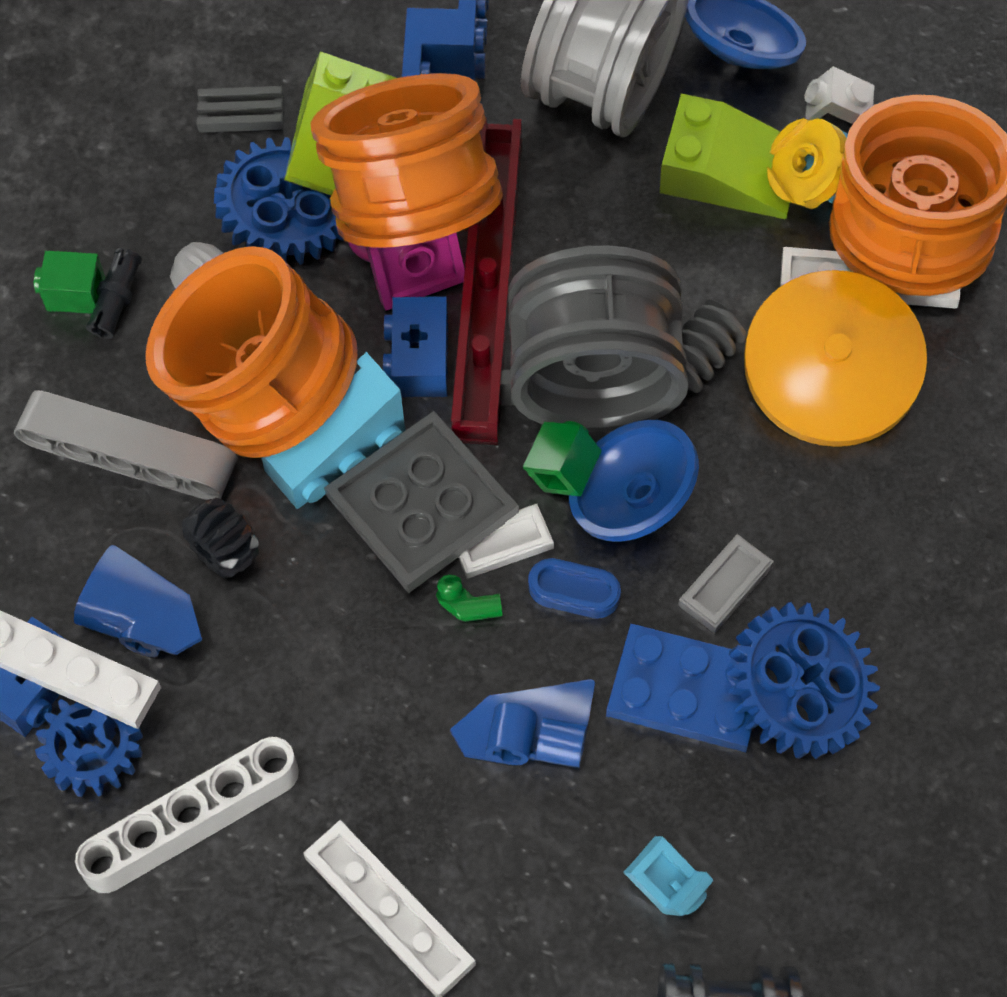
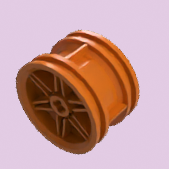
M936 95L895 97L873 105L862 113L851 126L847 135L840 166L841 172L829 221L830 238L838 255L854 273L871 277L900 294L933 296L950 293L969 285L984 273L993 259L1003 214L1007 207V133L995 120L977 108L958 100Z

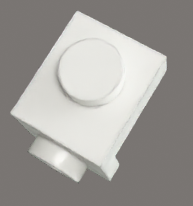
M833 66L808 85L805 92V101L807 102L806 119H820L829 113L854 124L862 113L873 106L874 85Z

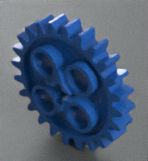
M285 137L282 146L276 147L271 138H267L265 149H261L257 144L251 142L249 155L240 150L235 151V163L226 160L224 162L223 174L217 175L216 188L214 189V204H216V219H222L221 231L223 233L233 232L232 244L234 246L246 241L247 247L254 246L270 249L280 255L285 261H287L288 255H294L299 264H303L304 253L309 252L318 260L321 256L322 247L329 251H334L336 239H344L338 234L336 216L331 208V195L284 180L292 148L289 137Z
M792 602L787 603L779 611L775 607H771L762 614V617L758 615L747 624L749 629L746 628L736 637L740 645L729 651L728 655L738 663L729 667L726 670V674L738 679V683L727 691L728 694L741 696L743 700L734 711L735 713L748 711L751 718L746 723L745 728L749 730L759 725L763 729L759 742L763 744L772 737L776 738V748L779 754L789 749L791 745H793L794 755L797 759L808 754L809 750L814 759L828 753V750L834 754L845 748V744L849 745L860 737L858 731L865 729L871 724L866 715L878 707L868 697L878 692L880 686L869 682L867 678L878 671L876 666L864 665L863 658L868 656L871 650L870 648H856L854 644L860 636L858 631L848 636L843 633L846 622L844 618H841L834 624L829 623V609H823L814 617L810 603H806L798 611H796ZM798 640L807 646L809 655L801 651L798 646ZM765 667L775 673L778 683H774L768 678ZM800 677L804 678L806 682L805 684L802 682ZM829 677L837 682L840 687V693L832 688ZM797 705L805 709L809 721L804 720L799 715Z

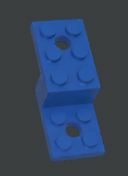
M459 0L458 9L407 8L402 77L444 73L469 77L477 82V79H485L486 55L484 53V44H487L486 10H489V0Z

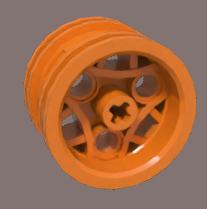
M444 73L400 77L348 93L327 104L315 114L310 122L313 139L317 141L316 149L319 160L325 166L331 168L336 187L330 197L331 208L336 216L338 234L345 241L357 246L373 248L419 244L439 239L470 227L487 217L497 208L503 193L500 181L497 178L498 170L495 160L484 152L480 130L485 124L486 117L483 106L480 103L481 94L477 82L469 77Z

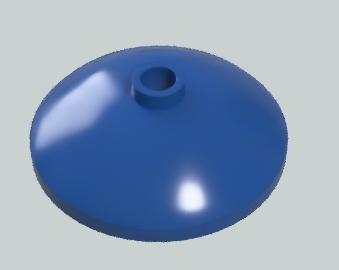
M765 0L688 1L685 18L691 31L713 54L729 64L753 69L781 68L798 61L806 47V38L799 25L781 9Z
M642 420L619 427L596 443L602 450L581 497L569 495L571 512L579 525L587 533L598 539L620 542L650 534L669 522L689 499L695 487L699 471V459L696 448L682 429L666 421Z

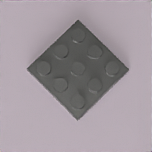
M435 411L324 487L327 498L408 593L519 513L518 504Z

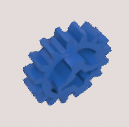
M59 700L58 704L61 712L57 716L47 712L44 715L45 720L50 726L49 729L36 731L37 738L45 745L35 749V753L40 762H46L41 768L47 778L56 776L55 783L62 791L67 789L72 783L73 790L78 797H82L89 786H92L97 796L103 795V784L106 782H110L117 789L121 787L118 775L121 772L133 775L135 769L129 759L142 757L143 754L139 744L135 743V741L143 738L140 727L136 729L81 703L76 702L70 706L65 700ZM116 726L120 730L119 748L115 747L111 741L116 734L114 730ZM61 739L67 745L62 753L64 757L62 762L59 757V743ZM78 739L82 742L87 741L88 743H94L97 740L101 748L97 745L92 746L90 744H85L82 747Z

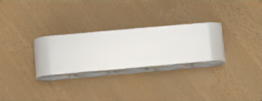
M268 737L249 746L87 839L76 852L75 863L77 870L88 886L98 893H110L118 890L292 788L299 774L292 747L286 740L279 737ZM273 758H282L287 761L285 767L279 772L268 773L263 771L265 763ZM239 782L244 785L241 793L235 797L225 798L220 795L222 789L229 783ZM197 807L201 809L199 816L194 821L189 823L177 821L180 812L185 808ZM147 831L157 833V838L149 847H134L137 837ZM104 856L113 858V863L106 872L101 874L91 873V867L98 858Z

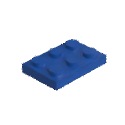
M630 624L606 710L607 717L745 753L752 729L747 730L745 728L746 723L751 718L749 712L735 713L734 711L737 705L743 702L742 697L728 694L727 691L738 683V679L726 674V670L729 667L738 663L728 655L732 649Z

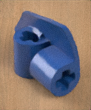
M109 546L95 566L79 596L74 611V623L78 626L119 638V642L123 646L147 657H157L160 650L177 655L202 641L190 595L117 546Z
M588 679L548 687L489 695L450 729V732L464 757L507 765H523L530 759L580 768L595 688L594 680Z

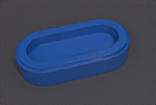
M548 558L536 563L528 577V588L531 597L535 602L544 607L590 618H604L612 614L620 602L621 588L617 578L612 573L603 569Z

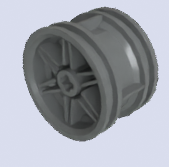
M609 245L582 246L560 250L542 256L524 266L513 277L508 287L509 327L511 333L512 402L517 410L540 424L544 422L564 423L565 421H574L586 427L589 432L613 431L636 421L656 420L678 407L687 395L688 375L686 373V353L682 343V289L676 270L666 261L651 253L633 248Z

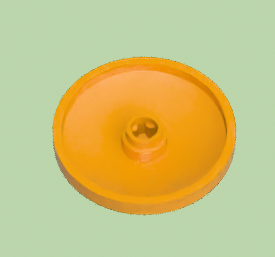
M840 270L819 271L802 275L774 291L756 312L748 330L744 351V369L747 383L762 412L786 433L812 444L832 447L851 446L870 441L897 425L913 406L921 390L927 366L924 334L916 316L906 302L892 289L871 277Z

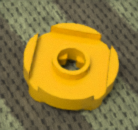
M803 118L787 125L772 144L770 153L774 155L772 169L767 167L768 181L775 194L787 202L808 209L817 208L820 204L830 199L837 192L841 172L840 166L847 139L844 133L834 124L819 118L813 120ZM806 155L814 156L811 168L803 172L806 166L804 159Z

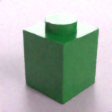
M45 250L42 267H37L34 273L35 293L40 294L46 311L92 314L99 297L96 289L101 281H105V274L98 254Z
M544 422L523 465V469L544 493L581 497L602 450L590 437L588 429L577 422Z

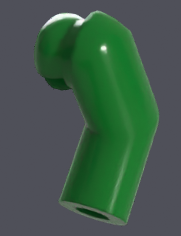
M445 575L438 581L436 597L439 604L458 620L466 622L503 617L500 594L474 597L462 587L461 579L456 575Z

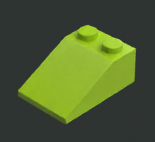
M320 51L305 85L284 180L332 195L336 187L331 168L325 166L318 158L317 141L313 139L310 122L317 112L339 97L379 82L396 79V77Z
M681 94L662 162L660 193L787 219L790 202L781 199L775 194L767 177V167L772 169L774 158L770 150L780 131L724 102Z

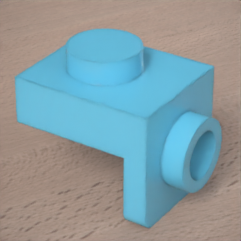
M655 836L623 872L663 914L675 916L688 915L698 909L707 897L705 890L713 882V878L707 872L696 871L663 836Z

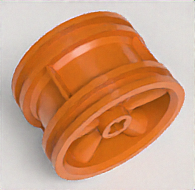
M254 246L225 252L206 262L190 274L174 290L161 308L151 328L146 346L147 371L154 384L180 407L196 415L205 429L235 454L250 458L267 457L286 451L319 429L344 398L353 379L357 364L356 338L346 321L328 303L318 298L306 286L299 274L280 255L270 249Z

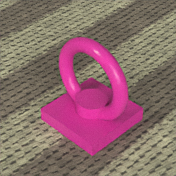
M457 233L419 244L399 247L373 248L349 243L350 248L357 256L370 262L379 299L385 311L392 309L393 297H425L464 282L465 269Z

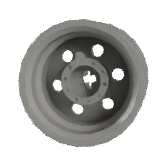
M544 0L526 48L521 74L522 93L530 99L541 97L542 102L549 107H558L566 98L582 103L592 108V122L594 126L607 129L612 125L614 134L620 137H627L642 119L665 75L682 30L689 0Z

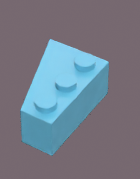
M367 352L357 360V364L361 369L354 374L341 403L319 429L286 451L261 457L265 472L296 509H299L307 502L313 503L321 499L325 495L324 487L406 431L401 390Z

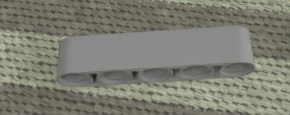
M40 390L32 392L14 430V434L19 440L36 449L204 500L214 499L215 497L221 499L238 458L231 449L219 443Z

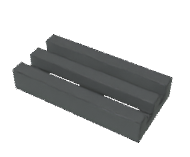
M282 86L198 89L197 128L199 133L283 130ZM274 112V114L250 115V113ZM210 114H233V116L208 117Z

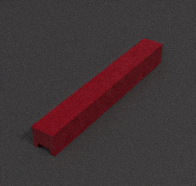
M486 117L485 124L480 130V136L484 152L495 160L498 170L497 178L500 181L503 197L500 204L491 214L468 228L451 424L452 431L464 444L498 445L501 412L500 382L501 371L504 370L509 313L508 287L511 283L522 151V119H513L512 125L488 124Z

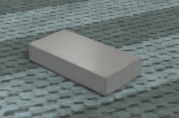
M736 534L681 596L678 606L715 634L773 568L774 561Z

